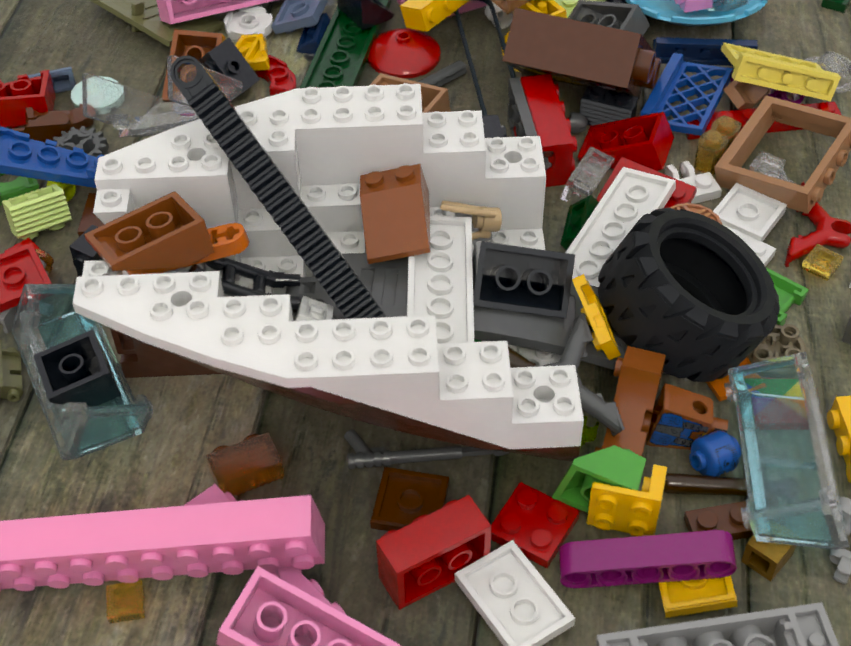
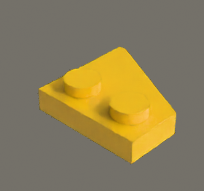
M263 33L241 35L235 46L254 71L269 70L267 43Z
M583 274L572 279L583 305L581 313L586 315L588 325H591L594 332L591 334L594 340L592 342L596 350H603L609 360L620 356L619 348L604 309L585 275Z

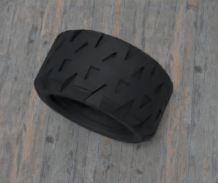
M662 208L643 215L603 264L598 276V281L600 282L598 287L600 303L606 311L607 320L617 335L628 346L665 354L663 372L680 379L687 378L693 382H710L726 377L772 332L777 324V316L780 310L779 297L770 274L757 254L727 227L704 215L688 210Z

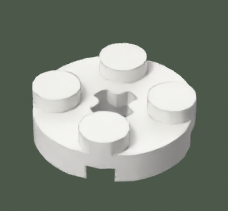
M257 5L241 8L240 11L234 14L232 10L224 18L225 31L232 42H238L241 35L262 33L266 40V36L273 30L271 27L273 24L271 13L267 14L265 8Z

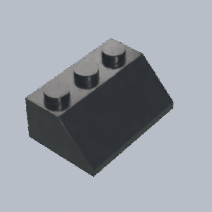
M475 241L472 257L473 306L567 318L575 254Z

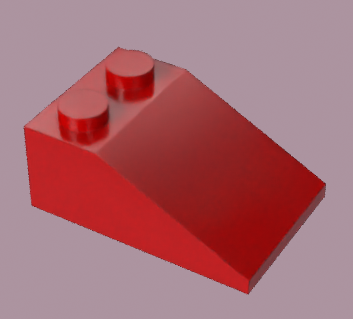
M664 112L592 125L577 157L581 162L614 169L621 157L659 171L664 168L674 136Z

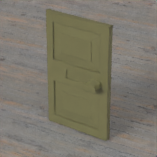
M90 0L132 25V32L142 31L168 47H171L174 29L214 32L225 28L224 22L212 15L175 24L162 22L156 0Z

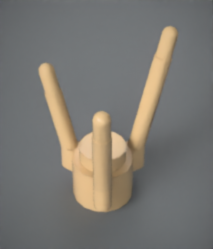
M442 201V205H440V209L443 211L472 215L473 227L479 229L478 232L472 233V240L490 238L491 232H498L501 228L502 214L498 207L473 206L450 201Z

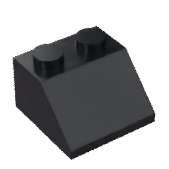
M93 329L33 355L50 403L94 408L122 395L105 351Z

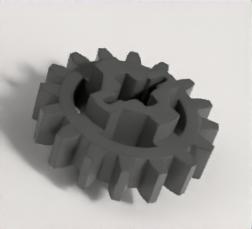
M82 126L80 130L71 127L69 133L61 131V137H53L58 147L69 150L77 147L84 149L87 155L94 157L101 154H109L106 137L103 136L101 131L96 133L93 127L88 131L85 126Z

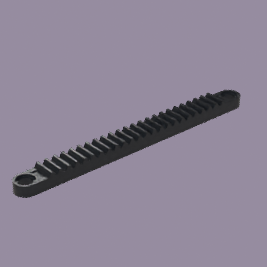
M189 55L177 58L172 63L170 69L173 82L186 98L188 104L194 109L196 115L202 120L204 126L218 142L221 149L226 153L229 160L234 164V167L240 172L242 178L248 183L250 189L256 194L258 200L280 227L283 234L288 238L291 245L310 268L312 274L318 279L321 286L342 312L345 319L387 317L204 65L195 57ZM186 65H194L197 70L196 77L190 82H184L180 78V71Z

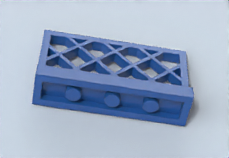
M673 53L642 108L640 116L664 112L666 117L672 116L674 118L668 121L672 131L703 136L724 93L723 89L727 87L731 79L733 68L683 62V54ZM686 72H694L698 74L688 77L686 75ZM713 76H723L715 80L711 78ZM704 80L706 82L698 86L695 84V82ZM684 86H688V87H689V89H686V90L681 91V92H680L679 89H678V88H681V87H684ZM713 89L715 91L714 93L705 95L703 93L704 91ZM693 95H697L699 97L690 101L687 99V97ZM678 100L682 103L673 107L670 105V103ZM703 104L707 106V108L701 110L695 108ZM686 110H689L691 112L690 114L684 116H680L678 114ZM696 119L700 122L699 126L687 124Z

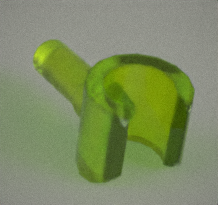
M587 416L583 417L581 447L585 442H591L596 439L599 428L598 421L594 427L586 426Z

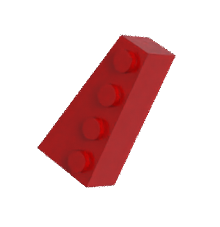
M50 70L40 71L41 76L28 78L27 74L19 75L16 81L3 83L0 79L1 127L16 128L26 125V107H33V110L40 113L53 110L55 92Z

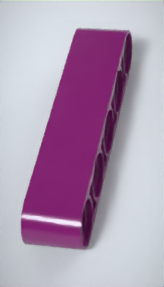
M723 530L574 541L563 544L559 549L560 582L568 588H592L723 578L734 574L737 569L733 537L729 532Z

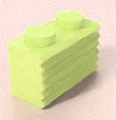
M57 184L2 201L11 232L18 239H33L39 235L38 232L46 229L52 231L59 230L65 226L66 222L72 221L65 193Z

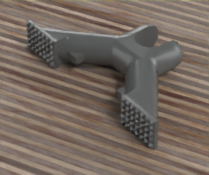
M583 313L573 321L574 326L560 361L544 366L575 365L582 409L609 428L612 436H615L625 429L617 410L616 402L607 403L603 400L601 393L595 394L585 387L577 371L581 359L588 357L586 346L594 340L585 317L586 315Z

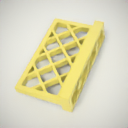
M724 42L721 47V51L734 67L731 77L735 81L831 101L841 79L838 73L825 71L814 62Z

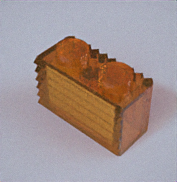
M269 432L261 435H249L242 442L231 446H219L212 453L206 455L209 471L215 484L224 493L228 491L233 496H239L240 493L245 494L246 491H251L253 488L257 489L259 486L270 484L272 481L276 482L284 477L282 460Z

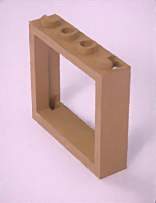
M766 95L715 165L716 182L720 187L730 190L736 183L787 204L788 208L809 214L815 203L821 201L823 191L827 185L833 183L838 168L840 166L843 167L848 159V154L851 150V118ZM774 121L836 138L804 186L741 168Z

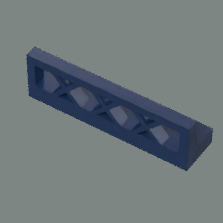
M656 37V39H653L652 48L653 51H656V58L661 59V64H667L672 54L678 53L683 54V62L733 66L721 51L723 42L755 50L758 49L757 40Z

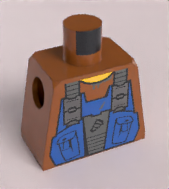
M665 383L654 405L646 445L691 450L693 441L701 436L717 430L727 433L728 420L713 417V400L711 398Z

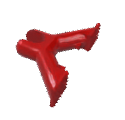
M816 202L809 214L802 212V215L807 216L816 226V231L806 236L799 235L798 238H790L785 266L788 267L790 262L824 245L837 248L848 247L851 243V238L846 234L851 233V222L831 217Z

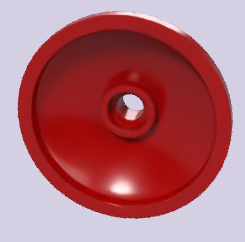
M399 28L386 31L374 39L370 48L368 62L378 73L403 79L415 78L427 74L438 65L441 50L438 42L427 33L409 28Z

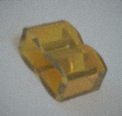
M725 115L717 118L713 122L711 130L703 133L698 140L693 168L702 173L710 172L711 175H714L715 165L740 132L741 122Z

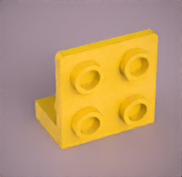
M653 464L651 478L644 476L642 491L593 482L587 524L601 530L612 529L626 532L635 537L655 535L667 467Z

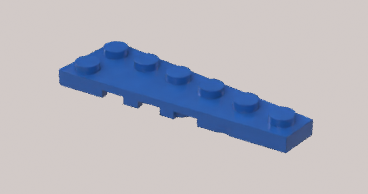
M0 126V173L96 188L94 179L88 177L85 169L97 165L98 158L104 155L101 154L94 157L87 155L84 149L73 147V150L58 147L57 142L46 139L45 143L30 139V134Z

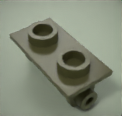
M0 340V398L16 402L23 395L22 375H13L21 374V353L14 347L2 349Z

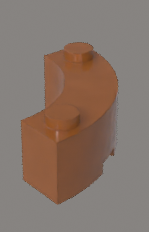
M627 346L624 358H617L613 376L619 377L614 401L618 407L617 410L625 429L612 436L611 430L607 428L602 448L596 447L594 452L616 445L623 449H629L643 457L665 363V354Z

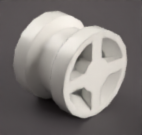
M492 2L501 29L508 27L512 22L514 11L507 14ZM487 5L485 15L495 26L491 10Z

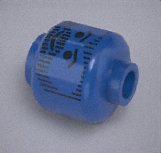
M717 430L693 441L689 460L692 467L702 475L720 476L736 469L741 457V448L733 436L724 431Z

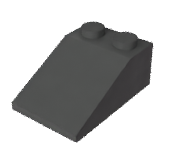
M579 0L568 19L640 33L642 36L650 25L639 4Z

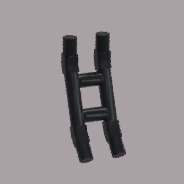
M225 257L204 262V264L212 269L223 270L221 278L223 292L232 297L274 295L265 293L266 286L273 288L300 286V274L266 271ZM194 264L188 272L206 271L197 264ZM235 275L252 279L253 289L235 284ZM290 296L291 308L298 309L300 297Z

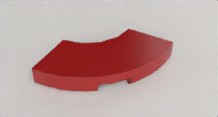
M268 55L269 70L255 71L258 77L270 83L269 90L272 96L297 88L295 74L287 67L285 62L276 57Z

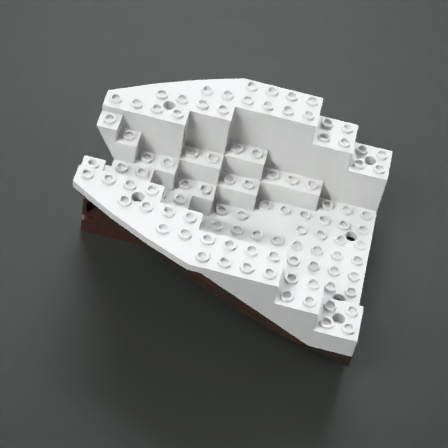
M404 83L400 85L296 88L234 107L341 254L366 253L360 201V176L374 171L381 172L404 165L410 166L415 164H421L429 190L430 216L471 217L472 221V215L441 210L440 205H442V201L473 206L498 207L502 214L501 228L498 232H492L493 238L485 242L545 250L542 226L546 171L540 136L485 138L482 110L422 113L420 84ZM201 119L166 130L98 158L94 179L97 193L93 213L104 224L175 191L204 219L207 229L229 223H240L243 225L249 238L248 247L239 254L225 258L266 271L300 274V277L314 276L288 238L283 234L280 227L275 223L272 216L267 212L264 205L258 200L256 194L250 189L248 183L242 178L240 172L234 167V164L213 138L210 131L204 126ZM472 224V233L478 232L479 229L474 228ZM104 260L84 261L82 277H77L72 302L75 313L111 328L117 354H121L120 364L124 378L225 374L312 407L408 434L475 448L500 450L573 462L579 456L584 418L576 366H544L559 362L561 355L509 345L507 341L482 340V342L437 344L436 315L295 321L296 317L292 315L290 294H285L287 286H284V288L266 286L265 293L274 295L232 297L223 292L221 281L223 270L212 269L204 263L197 265L206 272H188L193 266L191 265L158 274L128 275L126 271H112ZM235 275V284L253 289L252 279ZM508 347L529 361L536 363V367L510 368Z

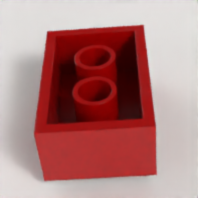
M467 495L459 500L449 501L443 508L429 515L425 514L417 517L411 524L399 530L388 531L380 539L376 540L379 579L397 608L400 610L455 582L456 572L489 554L491 525L470 495Z

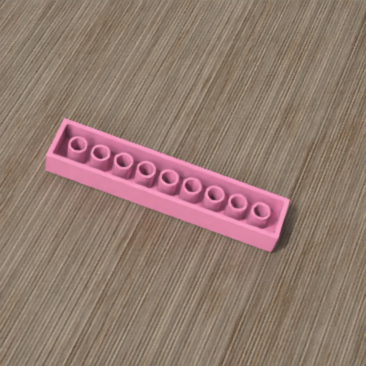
M311 495L0 521V592L1 589L12 588L19 591H32L38 586L62 589L69 587V584L76 583L99 586L104 581L114 580L122 583H135L139 578L170 580L173 576L177 575L202 578L206 577L208 573L215 572L238 575L243 573L244 570L256 569L257 566L268 572H274L279 567L293 566L296 569H310L316 564H325V523Z

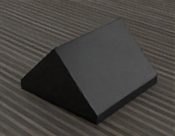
M337 0L338 7L362 30L388 21L395 15L379 0Z

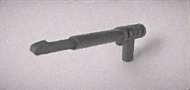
M349 430L344 435L346 441L356 452V454H347L348 469H355V467L361 469L365 466L366 468H373V466L382 467L384 465L385 467L391 466V464L462 459L465 456L489 454L502 456L510 453L475 447L461 448V446L390 451L385 450V447L368 448L355 430Z

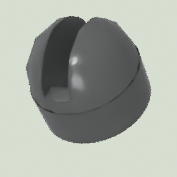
M570 112L571 133L577 134L585 131L588 123L587 118L581 113Z

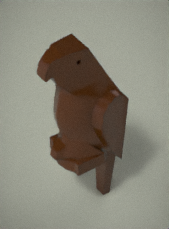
M79 104L78 108L72 110H51L43 113L33 110V107H26V127L13 128L12 130L30 134V139L45 142L46 139L54 141V136H62L61 131L69 133L71 127L80 130L82 126L86 128L94 124L93 109L86 104Z

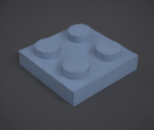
M284 0L271 26L275 34L291 33L299 28L315 26L328 0Z

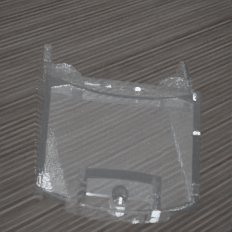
M167 56L168 99L172 102H163L161 97L90 73L82 74L83 116L113 125L114 129H119V137L156 135L200 119L171 78L170 69L172 63L179 58L177 56ZM186 65L181 69L180 78L182 81L190 82L194 80L197 74L195 66ZM206 68L230 102L243 92L241 81Z

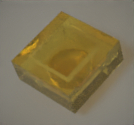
M817 244L803 260L801 268L828 281L842 264L844 256Z
M138 580L135 583L106 585V607L109 624L145 618V593L142 580Z

